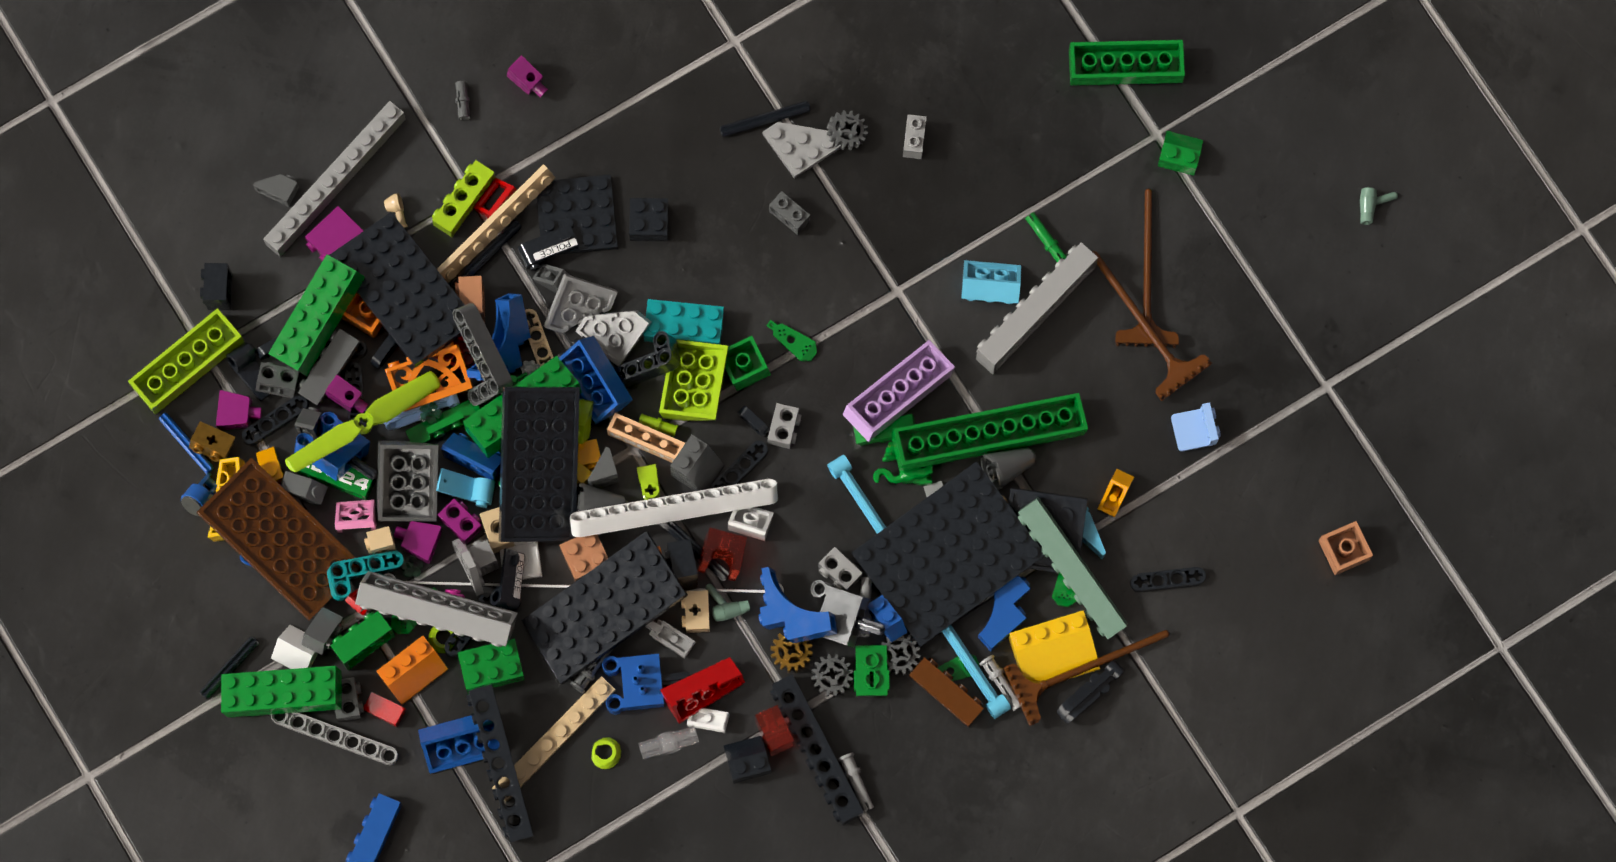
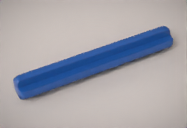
M167 413L162 414L159 417L160 422L205 474L210 473L214 469L213 465L203 454L193 452L189 448L190 439Z

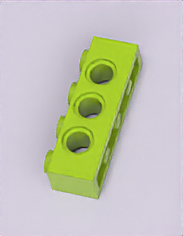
M477 160L467 166L464 177L457 180L453 192L446 195L440 209L437 208L432 215L433 225L450 237L454 236L473 210L474 205L496 178L494 171ZM471 180L478 181L477 185L471 186L468 183ZM460 195H466L467 199L464 201L458 200V197ZM453 209L456 211V214L453 216L447 215L449 210Z

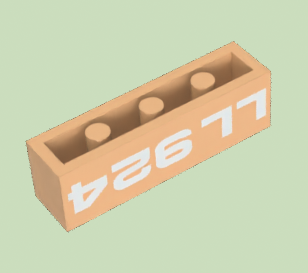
M617 413L614 414L607 429L609 436L671 463L685 445L680 440Z

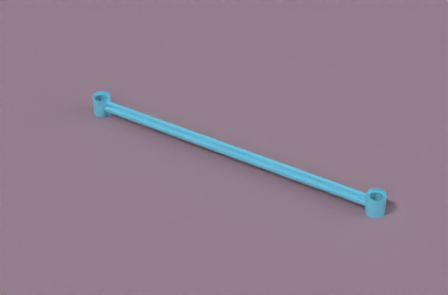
M843 454L827 464L835 479L841 478L876 533L878 534L885 529V524L850 473L852 466L846 456ZM952 625L943 630L942 633L987 699L988 703L985 705L991 716L996 719L1011 709L1009 702L1003 694L997 695Z

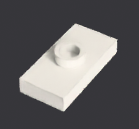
M703 708L688 718L687 726L725 733L730 714L728 712Z

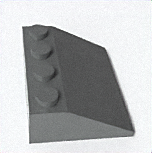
M378 441L376 508L378 521H436L438 444Z

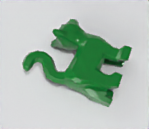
M892 442L888 443L882 462L897 460ZM933 465L926 466V468L920 467L900 471L897 476H894L888 469L879 468L874 472L873 480L879 483L880 477L884 475L891 483L897 484L902 482L931 485L930 474L933 473Z

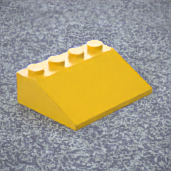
M1084 610L1009 633L1008 638L1017 665L1024 677L1031 681L1047 680L1097 659ZM1100 666L1088 670L1084 673H1081L1077 676L1087 674L1096 670H1100Z

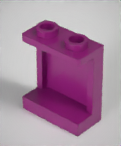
M337 206L305 236L308 242L306 246L313 253L317 251L321 255L319 257L320 260L323 261L326 255L333 253L363 232V230Z

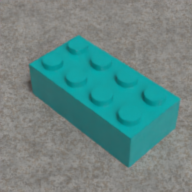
M648 299L646 318L651 321V324L644 332V342L653 343L655 334L659 331H664L677 340L721 344L724 307Z

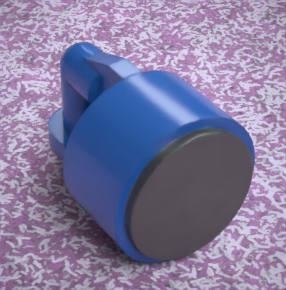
M209 472L199 484H192L181 496L183 507L192 515L199 516L197 511L216 493L217 484L210 477L212 474ZM206 484L210 488V491H208L202 485Z

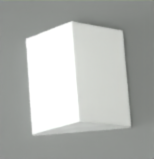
M757 507L735 510L728 521V530L765 541L774 513Z
M289 625L278 637L271 659L289 669L311 668L318 653L302 645L305 632Z

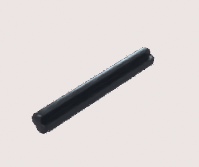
M249 637L200 690V694L208 699L221 685V674H231L257 647L259 642L254 637Z

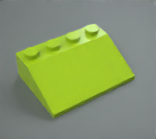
M677 340L681 362L677 369L666 373L659 413L664 419L680 421L716 420L728 346Z

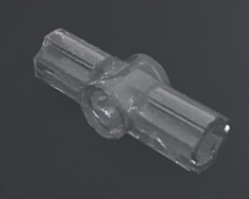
M691 726L675 732L668 731L662 733L658 737L640 742L638 745L642 758L645 760L661 754L675 753L680 748L699 743L695 727Z

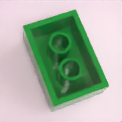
M378 611L369 613L364 617L365 620L362 623L352 625L348 629L349 632L344 636L339 635L332 641L333 644L330 646L348 671L395 637L393 630Z
M515 639L509 640L507 645L502 647L490 644L458 652L468 694L469 689L492 683L494 688L525 680Z

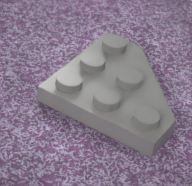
M777 122L762 132L794 179L841 149V145L835 147L836 142L829 141L831 136L827 135V130Z
M564 274L544 327L564 333L569 328L581 324L588 315H597L611 310L618 292L615 289Z
M638 310L588 315L583 319L575 332L585 338L594 336L607 358L615 365L620 366L647 330L651 321Z
M459 538L452 541L454 550L476 595L483 594L482 586L485 583L476 557L473 556L471 550H468L466 544H463Z

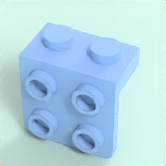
M1210 403L1202 404L1200 409L1177 413L1171 416L1179 451L1217 444L1218 437H1221L1219 426H1215L1214 419H1216L1215 409L1211 408Z

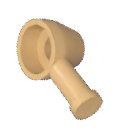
M399 193L393 194L384 200L387 212L396 213L397 220L405 229L408 226L403 214L404 206Z

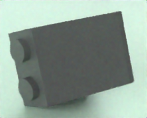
M691 434L670 465L673 478L694 491H700L710 488L725 465L708 444Z

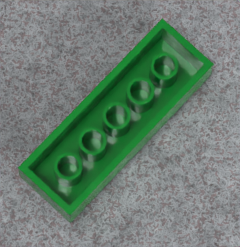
M1183 40L1070 42V85L1183 83L1185 76Z
M326 255L268 354L308 376L365 276L333 257Z
M555 356L512 387H580V384L558 356ZM502 394L463 421L466 432L487 458L501 450Z
M336 666L221 674V713L228 718L342 709V671Z

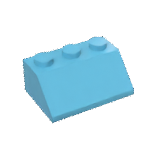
M964 260L961 299L969 301L984 300L986 302L996 301L1006 304L1019 303L1021 265Z

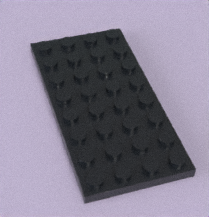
M392 212L329 255L365 276L357 291L358 295L415 368L462 336L454 321L453 311L465 304Z
M503 387L499 542L569 541L575 538L571 533L570 515L576 512L580 387Z
M646 531L525 617L522 622L560 684H565L683 600L688 594L654 540Z

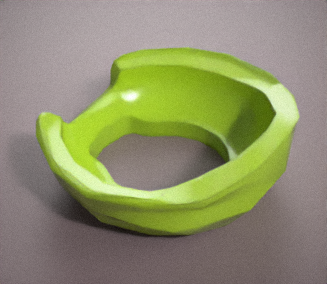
M434 626L430 630L428 642L436 652L445 653V644H440L436 639V634L440 630H437Z
M605 737L594 743L591 759L597 767L609 769L619 762L621 748L616 740ZM609 745L612 748L611 757L601 759L596 755L598 746Z

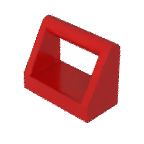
M495 178L473 208L489 218L517 189ZM498 186L505 189L489 211L482 208Z

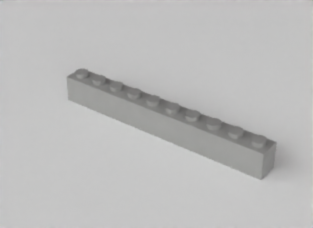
M389 101L264 237L263 240L266 246L281 257L406 120L404 112Z

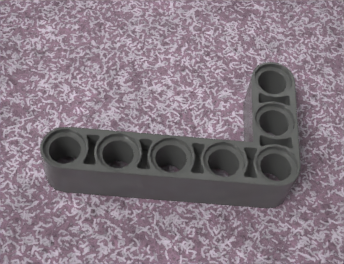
M468 303L454 309L453 318L484 380L483 383L468 391L469 401L472 405L478 406L502 394L503 387H512L513 381L477 307L473 303Z

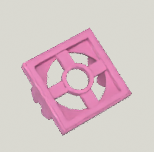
M375 500L336 502L335 529L337 532L342 533V529L370 527L371 530H376ZM353 511H359V512H360V513H358V514H350V513L353 512ZM363 515H369L367 519L358 520ZM342 517H349L352 520L344 521Z

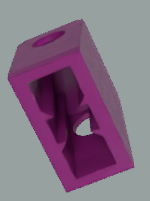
M522 55L508 68L507 77L528 95L534 91L541 98L548 91L541 83L543 76Z
M338 375L335 376L325 391V396L349 412L355 408L360 413H364L369 406L368 403L361 399L362 393ZM351 395L353 399L347 400L345 397Z
M220 390L216 427L219 430L247 428L250 426V418L261 419L262 407H252L250 397Z
M411 521L408 529L397 526L394 537L403 540L401 547L404 551L430 564L443 530L438 525Z

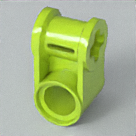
M656 464L637 467L639 484H641L644 500L659 498L660 491ZM650 489H652L653 495L649 494Z

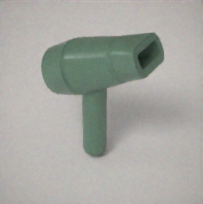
M1372 187L1361 189L1360 223L1364 225L1373 223L1376 205L1395 200L1398 194L1392 192L1377 197L1376 189Z
M712 584L706 585V590L719 604L712 608V616L716 622L726 621L750 611L748 601L727 603Z

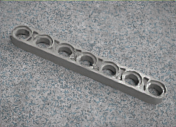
M285 713V719L282 721H277L275 714H271V719L279 726L385 765H393L398 760V753L391 746L304 714ZM297 717L304 720V724L299 728L293 726V721ZM314 724L322 726V731L319 734L311 732V727ZM332 731L340 733V738L337 741L329 739V734ZM352 737L358 739V745L354 748H350L347 745L348 740ZM374 744L377 748L376 752L371 755L367 754L365 750L367 745ZM385 752H394V759L386 761L384 759Z

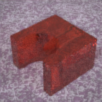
M710 527L704 540L698 572L705 573L711 559L719 558L724 560L729 566L728 579L735 581L741 569L747 537Z
M778 705L755 715V722L771 757L794 747L792 743L794 739Z

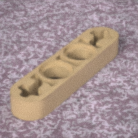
M526 309V317L528 314L531 317L535 316L532 318L533 327L530 326L527 320L530 335L534 331H539L542 334L539 340L528 339L536 362L541 367L545 364L544 362L554 357L538 314L533 309ZM540 348H545L548 354L542 358L537 355V351Z

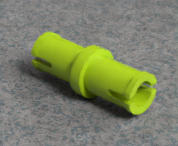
M641 413L638 422L672 437L675 436L678 425L662 421V418L658 417L656 419Z

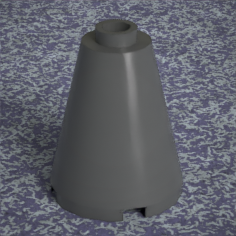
M1028 447L986 453L982 455L984 457L981 458V468L997 490H999L1035 464L1036 454Z
M578 483L581 489L580 491L577 490L576 512L628 503V500H625L623 495L585 483Z

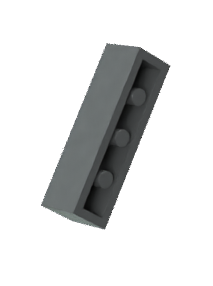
M342 329L333 332L329 339L331 343L328 347H324L319 355L321 357L317 364L313 365L308 378L303 379L298 386V389H300L298 393L317 406H320L326 397L325 391L336 375L339 376L361 343Z

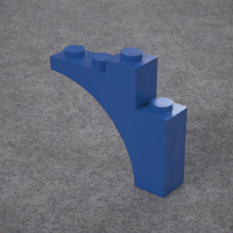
M508 293L495 300L496 323L492 339L509 374L516 371L515 369L523 366L518 346L524 344V341L531 338L522 295ZM476 364L466 370L468 378L483 380Z
M770 567L761 568L762 575L760 579L765 589L763 599L767 605L760 607L759 621L763 627L770 630L785 626L783 628L784 636L792 643L838 634L834 614L829 611L812 612L797 607L783 593L775 570Z
M1017 576L994 593L992 615L986 627L978 635V639L990 652L1009 637V633L1014 632L1026 621L1024 610L1020 606H1015L1030 592V583L1023 576L1021 578Z

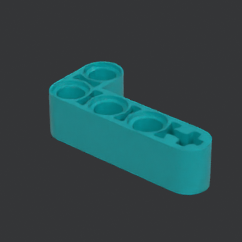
M390 551L334 562L327 570L332 597L337 601L344 600L351 592L349 580L364 577L368 571L381 574L397 570L403 564V555L398 551ZM392 557L394 560H397V563L395 565L393 562H389L385 565V562H388ZM370 561H377L379 564V568H372L370 565ZM357 564L360 567V572H354L351 565ZM339 568L341 576H335L332 569ZM338 586L343 587L345 595L338 594L336 588Z

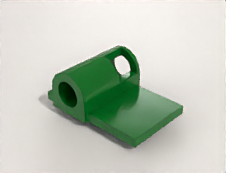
M887 645L856 646V670H854V692H856V696H888L889 670H887Z

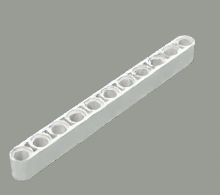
M764 479L578 511L570 515L571 533L575 537H585L770 505L778 501L777 482L773 479Z

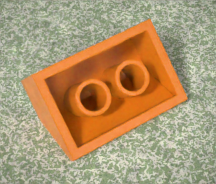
M421 636L376 672L401 705H403L445 673L448 668L426 638Z

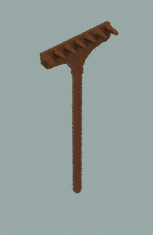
M1146 189L1144 213V302L1142 315L1166 347L1167 345H1173V348H1176L1179 345L1178 334L1160 329L1154 323L1151 314L1152 190ZM1140 324L1133 329L1116 332V346H1119L1120 343H1125V346H1128L1129 343H1135V347L1139 344H1144L1145 347L1148 344H1154Z
M1092 251L1098 257L1097 266L1167 362V378L1156 388L1157 396L1163 401L1213 363L1206 355H1200L1191 361H1182L1175 358L1096 251Z
M1168 630L1161 631L1047 680L1031 681L1025 678L1016 664L1007 665L1003 669L1028 724L1031 726L1040 721L1041 716L1038 711L1037 702L1039 696L1048 687L1167 638L1170 633Z

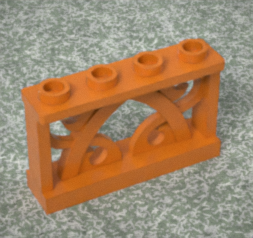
M453 342L432 356L439 355L438 362L428 359L414 368L413 371L407 366L412 364L408 357L406 358L407 362L400 364L398 360L388 364L389 368H386L385 372L392 391L397 389V387L405 385L397 382L395 379V374L398 370L406 371V376L401 378L408 380V382L416 379L424 366H430L441 371L443 374L438 378L440 382L444 377H449L445 380L448 382L447 387H443L440 383V387L435 393L429 394L407 410L474 387L471 378L467 376V367L459 344L454 345ZM448 353L454 354L457 359L455 366L451 369L447 368L451 363V359L448 362L443 359L444 355ZM459 366L466 381L464 383H461L459 378L453 373Z

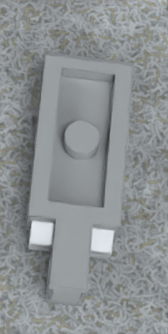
M658 620L657 623L652 621L645 626L651 630L649 635L684 659L696 643L665 621Z

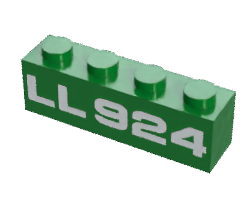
M312 464L296 472L363 500H368L376 482V479L371 480L353 467L337 481Z

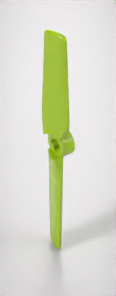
M429 371L375 400L365 413L358 414L354 420L338 424L286 458L285 463L287 467L293 472H298L352 442L359 434L369 433L372 426L389 422L440 387L438 377L435 373ZM360 420L367 422L366 427L363 425L359 426Z

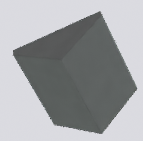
M608 447L605 448L588 478V484L591 486L602 488L619 483L612 454Z

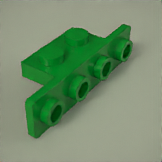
M467 400L406 430V434L410 442L426 443L434 438L438 439L444 436L446 432L462 427L463 421L480 410L479 406L472 405Z

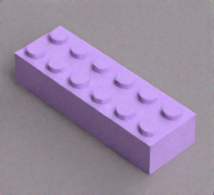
M928 340L846 405L843 416L870 442L951 377L955 366Z

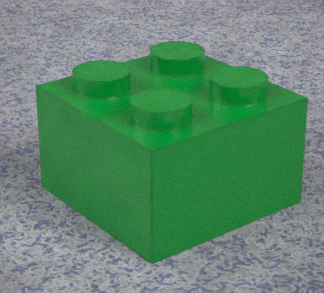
M753 336L728 347L725 369L736 391L771 375Z

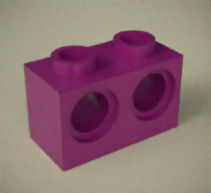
M453 499L437 515L467 545L482 530L480 524L482 521L475 514L470 515L466 511L468 507L461 500L457 502ZM458 510L460 514L458 517L452 518L449 516L450 512ZM467 523L473 524V528L470 531L463 530V526Z

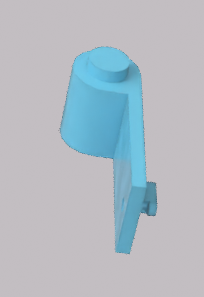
M441 468L436 491L474 502L478 507L487 508V505L492 504L496 482L488 478H473Z

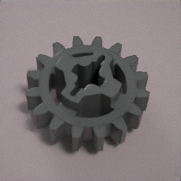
M843 110L841 115L836 112L835 116L830 118L827 125V135L831 136L830 142H836L835 147L842 145V150L845 147L852 150L853 146L859 148V145L864 143L868 134L866 132L868 126L863 125L864 119H858L859 114L854 116L853 111L846 114V111Z
M902 635L892 643L886 637L887 643H881V645H887V652L892 658L891 662L887 659V667H889V673L892 670L895 671V676L898 675L899 671L905 675L907 669L912 672V665H918L915 659H920V655L916 654L920 651V648L914 647L917 642L916 640L911 642L910 635L907 638H904V635ZM902 642L900 645H893V643ZM908 646L912 650V657L907 652ZM900 651H902L903 656L897 658L896 652L899 653ZM901 663L907 664V665H905V666H900V667L897 666L898 664H901Z
M828 654L826 660L820 657L821 663L815 662L814 665L817 669H812L811 673L816 674L811 677L812 681H817L814 687H820L819 693L826 691V696L828 697L830 692L835 697H837L838 691L844 694L843 688H850L847 682H853V678L849 677V675L853 674V670H848L851 664H844L845 658L843 657L839 660L838 654L834 658H831V655ZM834 663L840 665L843 669H838L834 666ZM827 664L826 670L819 673L821 668ZM831 671L835 674V679H831L829 676ZM845 678L844 682L838 686V681ZM822 682L828 683L830 687L825 686Z

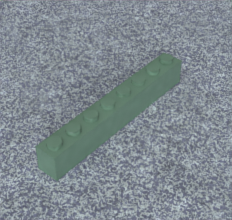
M1037 497L1018 511V519L1024 526L1027 525L1031 530L1029 532L1030 536L1034 541H1038L1041 544L1042 553L1046 558L1050 557L1053 561L1051 565L1057 573H1061L1065 578L1063 582L1068 589L1072 588L1075 592L1074 598L1079 605L1083 604L1087 609L1085 613L1091 621L1094 620L1098 625L1096 628L1102 637L1106 636L1109 639L1127 627L1128 622L1040 498Z

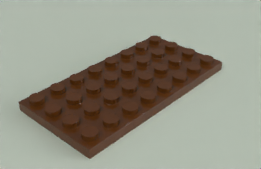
M252 458L197 511V514L309 621L332 598L327 578L328 568L334 562L355 558ZM357 564L351 565L354 572L360 569ZM339 568L332 569L335 576H341ZM338 586L336 591L338 592L342 587Z

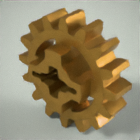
M779 633V640H773L776 646H771V651L775 652L771 654V658H776L774 664L778 665L780 663V670L787 667L789 673L791 668H794L796 672H798L799 666L804 669V662L810 663V659L807 656H812L813 652L808 651V649L812 648V644H807L809 640L798 643L785 642L787 639ZM801 643L804 646L805 653L799 649ZM795 648V653L789 655L788 649ZM779 649L784 653L783 659L779 656ZM798 660L796 663H790V661Z

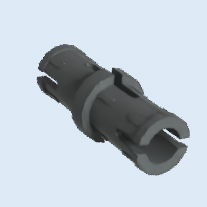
M457 81L455 83L457 93L455 103L458 107V119L468 120L470 119V97H468L467 81Z

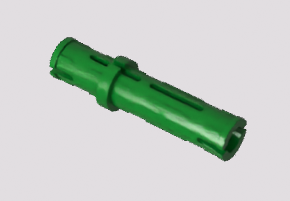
M1036 213L1030 214L1034 221L1028 215L1025 220L1045 245V250L1051 253L1056 263L1060 260L1058 255L1065 260L1067 256L1058 246L1059 242L1053 239Z

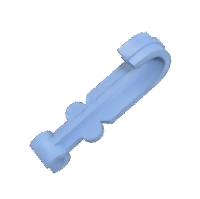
M457 393L404 411L383 424H385L386 429L395 430L426 419L428 414L431 417L439 415L440 409L445 407L453 408L460 404Z

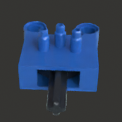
M325 412L321 415L319 433L323 435L343 422L338 419L336 414ZM307 433L299 434L296 437L294 453L311 443L313 437ZM361 434L347 445L312 463V465L335 481L340 479L352 467L371 480H374L378 474L377 470L361 460L368 454L370 441Z
M659 654L622 658L608 656L602 662L603 671L608 676H616L621 670L624 699L617 694L610 695L606 700L607 710L609 713L617 715L622 711L664 707V698L660 691L663 689L662 686L671 685L690 676L689 672L661 674ZM609 662H614L617 665L612 671L606 668ZM613 700L620 702V706L616 709L610 707V703Z

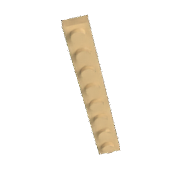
M544 164L437 268L447 283L455 278L479 252L555 179L554 175Z
M602 676L514 765L520 788L616 691ZM502 777L499 780V785L502 787H507L510 784V780L507 777ZM512 796L505 797L504 801L507 803Z

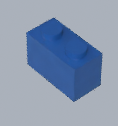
M883 595L869 603L868 610L873 620L884 624V634L891 643L907 633L902 618Z

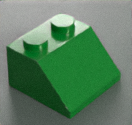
M1167 131L1158 167L1194 176L1203 140Z

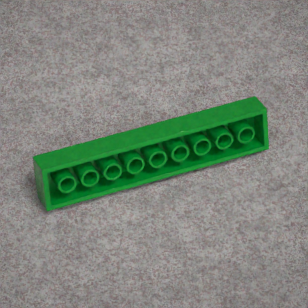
M1075 393L894 428L891 433V439L899 471L981 456L986 453L1083 436L1087 432L1088 426L1080 395Z

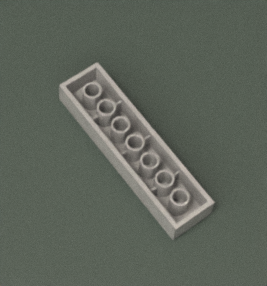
M1082 242L1078 246L1074 245L1068 251L1069 255L1065 260L1061 258L1057 262L1055 270L1052 273L1048 272L1042 278L1043 282L1039 287L1035 285L1029 292L1030 296L1026 300L1023 298L1016 305L1017 309L1014 313L1009 312L1003 319L1004 323L1000 327L997 325L990 332L991 336L988 340L983 339L977 346L978 350L976 351V360L991 374H994L1095 269L1098 257Z
M370 571L366 573L360 582L355 602L362 609L378 610L383 615L392 614L401 620L410 619L416 621L419 625L435 626L440 631L449 630L458 636L467 635L473 637L476 641L492 642L491 644L497 647L507 645L513 634L518 614Z

